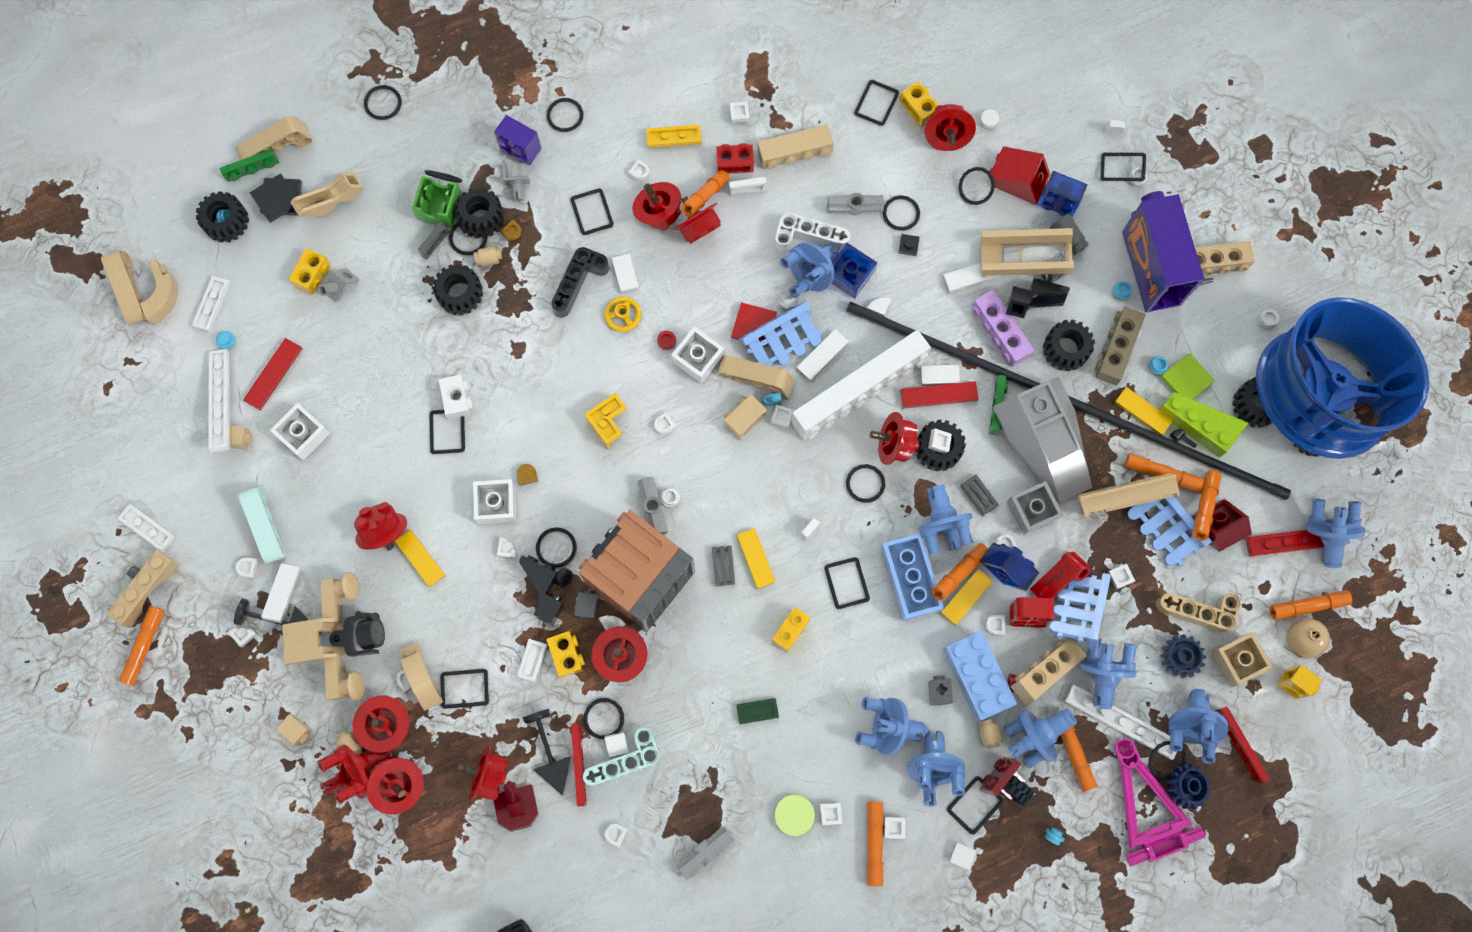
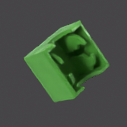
M422 176L412 206L416 219L437 225L441 221L447 227L452 228L456 218L455 203H458V197H462L459 185L452 182H447V185H440L434 182L432 178Z

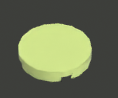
M790 795L779 801L775 808L774 817L777 826L782 832L787 835L799 836L810 830L814 823L815 812L808 799L800 795Z

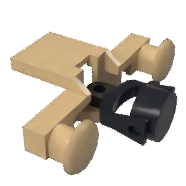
M347 572L342 580L334 578L320 580L322 618L283 624L284 664L291 665L324 659L326 700L347 699V696H350L354 701L360 700L365 693L364 679L357 671H352L348 679H346L344 661H341L340 657L346 654L350 657L379 654V650L373 648L382 647L385 641V629L378 613L357 611L355 616L347 617L344 620V624L339 625V622H342V598L346 597L349 601H355L360 592L357 577L353 573ZM356 621H359L356 626V640L363 649L361 651H356L353 642V629ZM319 632L331 633L329 641L332 647L319 645Z

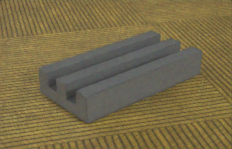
M440 221L418 248L419 253L426 260L449 234L446 224Z
M977 474L960 485L982 517L999 506ZM972 481L976 482V484L979 486V488L991 502V506H989V504L983 498L981 493L974 486ZM967 485H969V487L972 489V491L975 493V495H976V496L978 497V499L981 501V503H982L983 506L986 508V510H984V508L981 506V504L978 502V500L975 498V496H974V495L972 494V492L969 490V488L967 487Z
M731 545L727 547H712L716 587L735 585ZM724 551H728L731 581H727ZM716 552L721 554L723 582H719Z

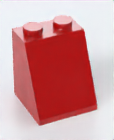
M1005 146L997 154L994 167L990 169V173L994 177L995 188L1036 205L1051 175L1044 154Z

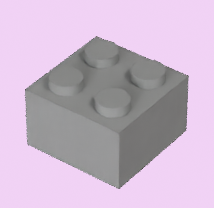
M1046 481L1019 492L1007 500L1023 535L1052 524L1064 516Z

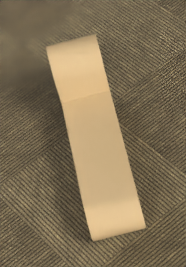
M288 116L237 145L236 151L239 159L242 160L273 149L276 153L291 143L299 147H305L312 143V138L306 123L296 117Z
M118 250L101 256L102 264L126 323L132 325L146 320L140 305L143 301L130 270L133 264L128 253Z
M728 355L723 356L717 374L725 379L768 389L772 393H781V399L785 400L789 399L795 383L791 374L784 369Z
M1167 593L1156 600L1155 606L1163 614L1211 630L1225 632L1235 627L1241 601L1237 595L1227 594L1218 599L1216 608ZM1226 599L1231 601V608L1227 607ZM1183 605L1189 608V614L1183 612ZM1202 611L1207 613V621L1202 618ZM1221 618L1227 621L1226 627L1221 624Z

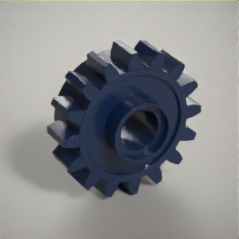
M1183 634L1180 635L1179 639L1176 635L1172 637V640L1166 641L1168 646L1161 648L1165 651L1164 654L1160 655V657L1165 658L1162 665H1168L1166 671H1174V677L1180 674L1181 679L1186 678L1187 675L1191 678L1194 676V673L1198 674L1201 672L1199 667L1205 666L1203 663V659L1206 658L1203 655L1205 648L1199 646L1200 641H1193V636L1187 639L1186 635ZM1181 652H1184L1186 654V661L1181 659Z
M1180 764L1179 767H1174V772L1168 774L1171 780L1166 782L1171 786V788L1167 789V792H1172L1173 794L1170 799H1176L1175 805L1182 806V809H1197L1198 806H1203V801L1208 800L1207 796L1210 792L1206 774L1201 771L1200 767L1195 768L1194 764Z

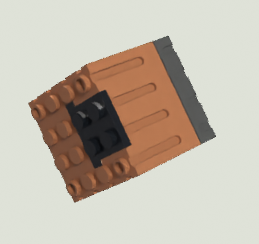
M629 509L627 513L623 512L617 520L619 523L615 528L611 527L604 536L606 539L602 544L598 543L592 550L593 555L589 560L585 559L581 563L578 573L586 586L647 633L695 573L694 560L688 553Z

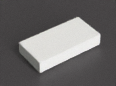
M766 177L729 182L731 196L766 190Z
M630 253L613 257L612 261L621 294L638 290L639 286Z
M929 365L920 367L922 386L960 383L959 365Z
M528 639L516 677L536 683L548 644Z

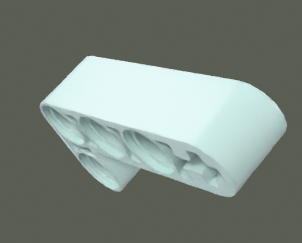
M261 485L239 493L240 503L265 564L285 558L286 553L266 503L269 501L264 486Z
M645 727L637 729L634 737L638 750L586 769L583 774L584 782L590 786H598L657 764L660 754L652 732ZM644 731L648 732L649 740L644 743L640 742L639 734ZM648 751H654L656 754V758L652 762H647L645 759V754ZM631 757L637 761L633 769H629L626 766L627 759ZM611 764L617 766V773L613 776L607 773V767ZM599 768H602L605 779H603V776H598L595 778V782L588 780V777L591 776L590 772L593 771V773L598 774L601 773Z

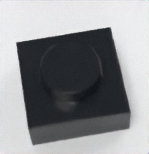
M901 234L898 254L917 256L920 237Z

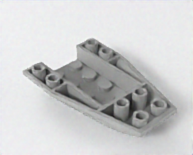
M1059 377L1048 380L992 407L1009 443L1041 483L1047 482L1058 504L1092 488L1076 412Z

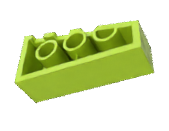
M1173 392L1159 409L1173 420L1172 424L1184 430L1187 435L1219 458L1228 452L1248 425L1245 421L1176 392Z

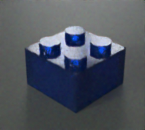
M1053 171L1038 205L1042 206L1045 210L1055 211L1061 216L1070 213L1073 217L1088 184Z
M846 243L832 262L834 267L832 284L856 299L876 271L878 262L849 243Z
M992 543L980 560L1003 585L1027 591L1040 573L1034 567L1035 564L1022 555L1023 552L1015 546L1008 547L1003 543L1001 545Z

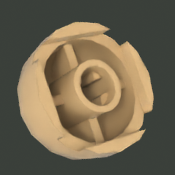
M1302 619L1290 627L1287 634V642L1294 653H1297L1304 659H1312L1322 655L1328 648L1330 634L1326 626L1320 621Z

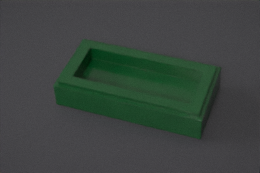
M776 698L736 704L740 725L779 718Z

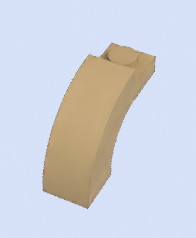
M156 259L149 262L156 280L155 290L147 300L140 303L146 320L152 325L159 323L167 317L175 306L178 297L176 279L168 272L164 264L161 265Z
M418 642L399 650L402 658L400 661L406 677L424 711L442 703L439 688L427 668Z

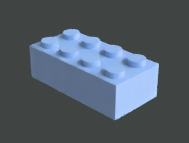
M921 533L883 543L881 546L882 554L903 622L941 612L944 609L943 603L937 600L931 592L937 584Z
M982 631L943 649L977 722L1017 705Z

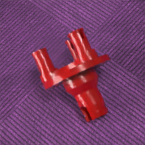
M345 744L338 746L332 754L317 761L323 773L336 765L339 766V772L336 773L335 777L320 783L321 790L324 789L323 794L328 795L330 792L341 787L342 789L334 792V796L339 804L355 795L361 799L366 797V787L372 770L380 762L392 759L390 752L375 753L371 751L365 754H355Z

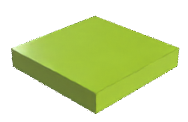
M1190 353L1160 376L1173 392L1194 399L1215 382L1211 375Z

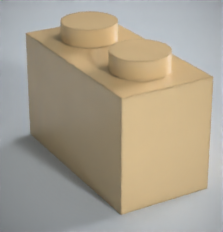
M752 394L747 398L743 397L738 402V407L734 411L732 409L729 410L724 416V425L739 440L767 415V409Z

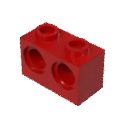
M741 143L732 146L729 144L716 146L718 171L723 170L727 174L754 172L753 144ZM741 156H747L748 158H747V159H742V158H740V157H741ZM723 157H729L730 159H729V160H723L722 158H723Z

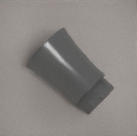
M1070 213L1060 218L1049 228H1073L1072 253L1074 256L1089 245Z

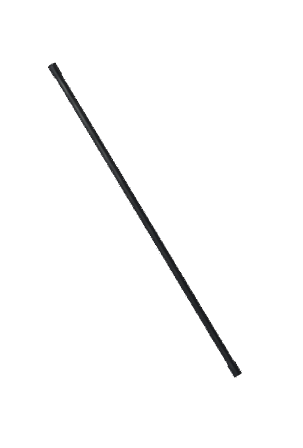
M851 301L846 310L848 313L865 318L904 336H908L916 331ZM921 333L932 348L995 375L1006 376L1007 380L1028 389L1040 385L1036 381ZM1068 396L1074 409L1266 490L1270 494L1287 500L1291 494V490L1286 487L1271 483Z

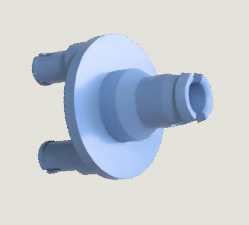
M801 242L780 259L781 266L785 269L790 267L798 281L797 284L789 288V294L792 297L794 295V298H797L803 292L809 290L823 291L832 284L834 279L832 263L839 256L838 250L832 254L829 250L834 247L833 244H826L821 248L811 242Z
M944 484L933 486L931 489L927 488L931 506L929 516L931 523L922 525L918 529L922 538L925 539L928 555L941 552L936 537L937 533L943 532L946 534L950 551L962 548L963 545L974 543L969 529V520L973 518L972 513L957 515L956 509L950 505Z
M1312 499V512L1309 516L1306 530L1311 534L1320 536L1324 544V566L1340 568L1342 567L1345 545L1350 539L1365 536L1366 529L1361 526L1362 519H1360L1362 502L1348 501V508L1341 507L1339 509V507H1334V518L1326 519L1324 517L1326 500Z
M1098 638L1096 650L1088 649L1085 660L1079 662V668L1092 673V679L1095 683L1093 706H1100V709L1110 710L1113 707L1115 688L1121 682V678L1136 677L1137 671L1134 661L1137 645L1124 643L1122 660L1116 662L1112 661L1114 645L1101 643L1102 639Z
M1194 689L1189 695V708L1180 709L1169 718V748L1174 752H1180L1183 750V741L1201 744L1203 747L1202 761L1211 764L1212 759V763H1215V748L1218 746V741L1226 737L1228 722L1221 714L1209 709L1210 696L1209 694L1205 696V690Z
M869 697L863 698L861 703L862 709L876 711L873 721V734L857 732L855 736V743L857 745L870 746L881 754L893 755L900 750L905 739L918 742L924 740L923 737H919L918 733L927 735L926 724L909 720L907 708L900 699L880 698L878 700Z
M1068 708L1048 718L1039 719L1031 711L1025 709L1020 713L1016 721L1004 727L1006 734L1010 738L1023 730L1026 731V735L1022 737L1023 739L1009 746L1008 750L1011 753L1018 749L1012 754V757L1016 759L1028 750L1037 749L1023 757L1024 762L1029 768L1043 760L1053 762L1057 759L1054 743H1056L1058 736L1074 726L1077 721Z
M936 730V741H933L931 731H928L927 735L925 734V754L913 758L908 764V775L914 781L919 782L918 788L923 790V804L927 806L929 802V807L937 804L935 791L937 785L952 783L953 795L962 796L965 794V764L959 757L945 752V737L938 730Z

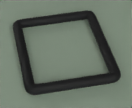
M869 80L855 109V115L880 126L885 125L899 95V91L878 81ZM872 83L895 92L882 122L858 113Z
M1105 152L1102 154L1100 173L1102 181L1145 180V153ZM1105 156H1143L1142 178L1104 177Z
M598 188L571 197V203L583 235L613 227L614 223L602 189ZM600 192L610 224L584 231L574 200Z
M431 411L429 414L431 454L464 452V416H461V449L434 450L433 414H443L445 411Z
M857 557L827 564L824 567L837 609H843L870 600L861 565ZM855 561L866 598L839 605L828 568Z
M486 669L441 673L442 708L485 706L489 703L488 671ZM484 673L485 702L445 705L444 676Z
M980 776L974 777L964 788L965 794L977 780L981 783L983 779ZM999 794L995 796L999 802L974 830L968 827L951 810L964 795L957 796L947 807V812L970 834L974 835L1003 804L1004 800Z

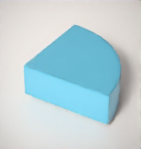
M781 393L767 394L762 397V405L781 404Z

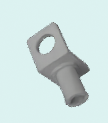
M502 160L503 181L506 185H511L512 201H518L517 194L519 201H523L522 185L530 183L529 177H508L507 163L505 160Z
M347 268L333 271L328 282L319 285L318 292L321 296L328 295L335 302H338L346 285L358 282L359 278ZM342 274L350 276L351 279L345 278Z

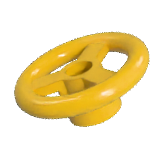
M617 297L611 300L606 306L604 313L605 321L609 327L619 332H627L634 329L639 324L642 315L639 304L629 297ZM619 303V304L616 305V307H615V312H610L611 309H612V307H613L615 304ZM631 305L636 311V317L633 322L629 318V308ZM622 311L626 312L624 315L620 314ZM619 318L624 320L628 326H618L611 319Z

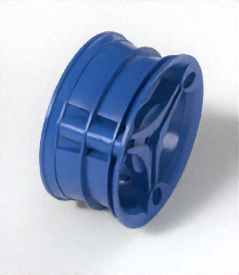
M1337 297L1322 300L1312 305L1300 316L1295 326L1288 332L1273 339L1265 347L1257 363L1256 386L1259 399L1267 416L1287 439L1300 448L1318 456L1346 459L1361 455L1370 450L1383 435L1387 434L1390 430L1406 425L1421 412L1429 392V374L1424 356L1418 344L1399 321L1386 311L1368 302L1354 298ZM1315 337L1326 339L1348 350L1366 367L1375 384L1355 378L1343 365L1327 359L1313 339ZM1297 358H1298V360H1299V362H1300V364H1301V366H1302V368H1303V370H1304L1303 375H1302V372H1301V370H1300V367H1299ZM1355 403H1367L1371 405L1379 420L1375 427L1365 426L1352 422L1338 414L1346 412Z

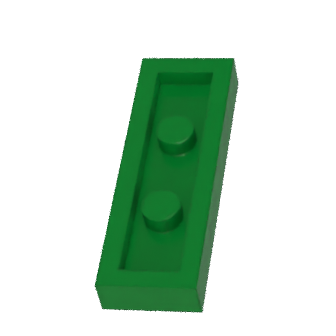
M273 149L223 166L220 168V171L227 182L236 181L240 177L255 174L259 170L271 168L280 162Z
M998 375L995 380L992 407L1005 401L1003 400L1004 394H1007L1008 391L1006 376ZM992 408L989 434L997 435L999 430H1002V427Z

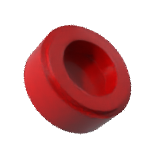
M671 331L661 332L657 338L659 347L663 350L673 349L676 345L675 334Z

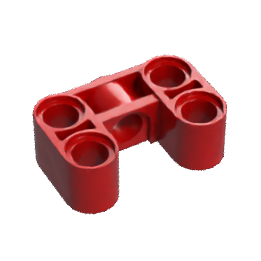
M1018 597L1009 605V626L1044 628L1047 627V621L1054 620V599Z

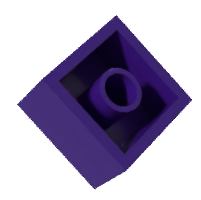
M505 115L494 131L500 151L506 155L514 156L522 164L525 162L531 165L542 149L537 132L508 115Z

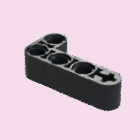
M586 247L576 249L551 302L553 312L557 317L563 318L568 316L588 272L598 276H604L609 272L608 259L605 255ZM582 256L588 257L584 261L579 260V258ZM598 263H604V266L597 267L596 265ZM574 272L580 273L577 277L571 276ZM567 288L573 289L570 293L564 292Z

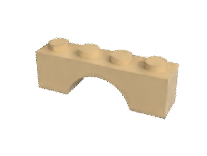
M156 550L106 615L121 626L131 629L142 615L143 604L148 595L159 584L168 581L180 564L165 553Z

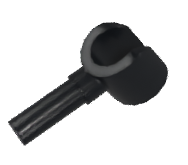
M1182 429L1174 430L1170 434L1172 440L1176 442L1182 439L1193 448L1197 446L1195 442L1185 436L1186 433Z

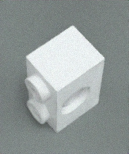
M462 375L439 379L444 411L448 420L461 418V416H470V409H473L471 397L468 398L467 391H470L468 381L464 380ZM455 394H461L458 400H453Z

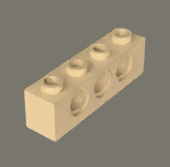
M1251 241L1195 247L1203 276L1211 275L1215 272L1225 274L1232 270L1243 272L1248 270L1255 262Z
M1069 638L1066 641L1061 639L1054 645V651L1049 649L1041 656L1043 659L1041 662L1036 660L1027 667L1030 670L1025 674L1023 671L1014 678L1016 682L1011 688L1026 706L1035 701L1087 656L1073 638Z

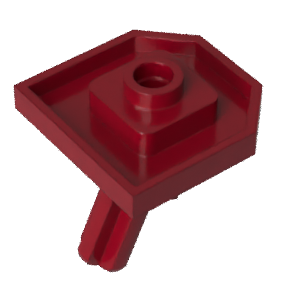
M507 781L503 786L504 792H500L497 799L493 800L498 825L510 832L531 827L539 815L532 784L516 788L515 782Z

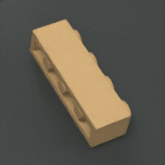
M827 124L758 141L757 151L763 169H773L781 164L789 165L798 160H809L814 156L828 155L833 151L834 143Z

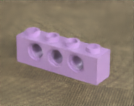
M994 289L975 299L972 304V312L976 317L980 318L983 329L990 333L994 345L1000 348L1006 363H1010L1013 367L1031 357L1035 350L1012 316L1006 314V307ZM987 311H992L995 316H989ZM997 327H1003L1005 329V332L999 331ZM1007 342H1013L1016 347H1010Z

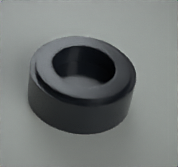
M566 567L561 568L555 575L554 583L561 588L568 586L572 581L573 572Z

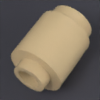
M494 245L478 249L477 252H474L477 267L499 264V260L502 259L500 248L496 249Z
M995 719L979 722L980 727L978 729L983 747L987 746L988 750L1000 747L999 743L1003 741Z
M345 731L336 738V747L345 744L355 754H364L362 751L363 747L357 742L352 732L347 733Z

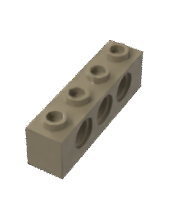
M1124 306L1121 311H1117L1113 320L1116 324L1114 328L1111 327L1107 336L1110 340L1108 344L1105 343L1101 354H1103L1102 361L1099 360L1095 367V371H1097L1095 378L1115 386L1119 384L1146 316L1145 313ZM1121 326L1127 327L1128 332L1124 331ZM1115 342L1120 343L1122 348L1117 347ZM1109 359H1114L1116 365L1111 364Z

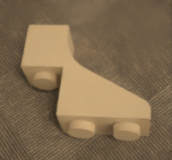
M340 173L329 185L297 196L290 203L299 217L328 216L338 202H353L364 187L355 173Z

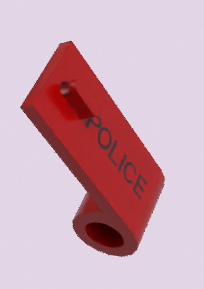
M1066 552L1061 560L1036 582L1030 590L1037 598L1053 599L1073 579L1076 581L1085 579L1091 572V567L1076 552Z

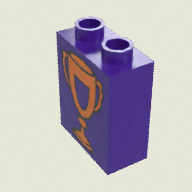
M1154 191L1144 195L1138 208L1131 213V218L1123 229L1122 234L1145 313L1181 306L1204 280V276L1179 194L1165 197L1163 191Z

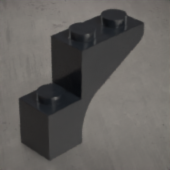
M1033 278L1029 290L1013 286L1008 299L1006 314L1024 319L1026 312L1031 308L1063 306L1070 287Z
M522 555L519 563L533 583L539 596L538 606L533 615L553 626L564 607V604L560 602V597L552 593L548 596L554 585L556 569L548 564H545V566L538 564L539 560L530 555L528 557Z

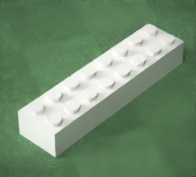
M916 330L792 412L791 424L803 441L808 438L809 440L815 438L819 434L818 431L823 428H830L839 417L843 419L850 413L851 409L854 407L858 409L865 404L866 399L876 397L881 393V389L891 387L896 383V379L899 377L904 378L911 373V369L914 367L919 368L924 365L929 356L930 345L921 333Z

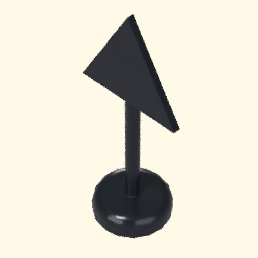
M242 598L237 606L233 624L237 626L243 625L247 616L260 620L264 619L261 618V614L249 612L250 602L248 599ZM294 605L290 622L284 620L282 623L268 622L283 625L309 619Z
M547 708L522 718L526 724L537 723L549 764L533 770L563 796L571 756L554 762L541 723V719L550 716V710Z

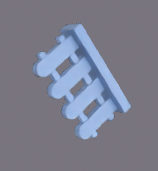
M802 302L742 336L739 340L742 345H748L749 348L746 351L748 354H753L757 363L773 366L772 363L777 360L779 364L786 365L790 360L788 353L793 351L797 356L803 355L805 353L804 344L807 342L811 346H818L821 343L819 335L822 332L821 330L817 331L811 321L813 315L806 312V310L810 309V306L807 302ZM796 317L797 321L791 323L790 320ZM799 325L806 336L802 340L795 330V327ZM780 326L781 330L775 332L774 329ZM783 334L790 345L787 349H784L778 338ZM764 335L765 339L759 341L758 338ZM767 343L774 354L771 358H768L762 347Z
M1175 497L1130 506L1131 509L1127 512L1128 518L1136 520L1140 517L1144 522L1140 526L1141 534H1154L1157 539L1153 541L1152 546L1158 551L1163 548L1168 551L1169 554L1165 557V563L1169 566H1173L1176 563L1179 566L1182 565L1184 557L1192 551L1196 554L1200 551L1198 549L1199 546L1204 548L1212 542L1209 538L1205 541L1196 540L1193 536L1189 538L1185 531L1192 535L1195 521ZM1161 500L1167 505L1165 508L1160 503ZM1155 505L1159 512L1148 519L1144 513ZM1175 515L1179 522H1176L1172 516ZM1168 520L1172 527L1161 535L1157 528ZM1181 536L1185 542L1173 550L1169 544Z
M1103 573L1102 580L1097 579V576L1094 575L1091 578L1086 577L1081 581L1073 579L1067 585L1068 590L1063 589L1058 593L1057 599L1065 603L1064 606L1057 605L1054 607V616L1061 618V621L1052 622L1050 624V632L1057 635L1059 639H1062V636L1078 639V643L1082 644L1083 641H1088V649L1096 650L1111 575ZM1073 588L1088 590V594L1073 591ZM1098 592L1099 594L1098 596L1093 595V593ZM1070 604L1080 605V606H1084L1085 609H1084V610H1082V609H1077V608L1069 607V605H1070ZM1090 608H1094L1095 612L1090 611ZM1066 620L1080 622L1081 626L1067 624ZM1089 624L1092 625V627L1086 628V625Z

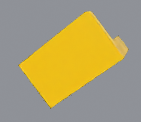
M614 393L584 414L587 422L607 449H610V444L623 435L613 421L614 418L627 410V407L617 393Z

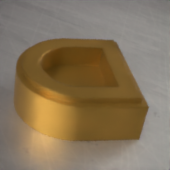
M514 219L500 230L501 235L509 242H517L522 237L521 227Z
M523 464L518 468L517 478L519 486L538 482L537 472L532 465Z

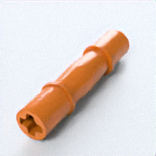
M719 170L709 178L706 184L700 187L696 193H693L682 204L681 210L683 214L690 217L704 207L705 203L729 181L728 174L723 170Z
M1132 453L1128 454L1124 464L1126 468L1153 477L1167 473L1176 474L1178 487H1183L1197 493L1200 492L1204 483V479L1186 473V471L1181 472Z
M1215 470L1206 472L1201 489L1202 495L1192 532L1193 538L1199 541L1208 539L1210 527L1213 523L1212 515L1222 477L1221 473Z
M978 543L969 553L964 555L963 560L948 575L943 576L942 580L932 589V595L937 600L943 601L953 590L958 588V584L973 569L979 567V564L989 555V549L984 544Z
M1348 590L1297 601L1289 600L1288 602L1270 605V614L1273 620H1280L1290 617L1295 618L1301 614L1314 613L1325 609L1333 610L1334 608L1352 605V596Z
M149 606L143 623L140 625L142 628L133 644L130 656L125 661L126 663L118 680L119 682L131 686L135 685L155 632H158V627L165 613L164 610Z
M1072 726L1059 736L1062 738L1067 755L1074 767L1073 772L1078 779L1082 792L1098 787L1074 732L1076 729Z
M867 802V886H883V802Z

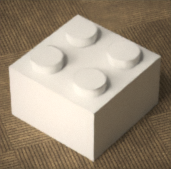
M693 327L671 354L672 363L702 384L723 358L724 348L696 327Z
M298 403L270 430L303 461L330 434L322 424Z
M512 479L473 482L474 520L477 524L517 522L516 486Z

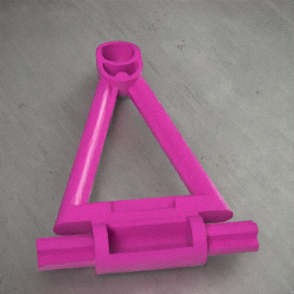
M1123 738L1115 743L1114 750L1121 766L1129 849L1142 844V849L1125 855L1129 866L1131 867L1146 860L1151 863L1189 848L1188 844L1205 838V832L1201 826L1182 832L1181 829L1193 825L1192 822L1175 805L1174 800L1170 799V795L1140 760L1135 744L1129 739ZM1131 768H1135L1174 816L1175 820L1138 833Z

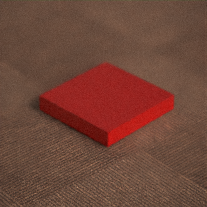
M741 302L731 338L739 340L742 336L774 319L777 312ZM764 335L758 338L759 341L765 339Z

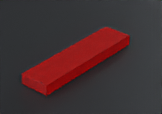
M285 338L243 401L261 411L303 348Z
M976 381L901 389L903 409L979 400Z
M1307 530L1245 538L1249 557L1324 548L1320 536L1311 534Z
M1225 706L1215 710V712L1221 714L1227 720V734L1255 782L1263 783L1270 779L1229 708Z
M577 723L571 724L577 807L587 805L586 784L583 780L585 771L581 725Z

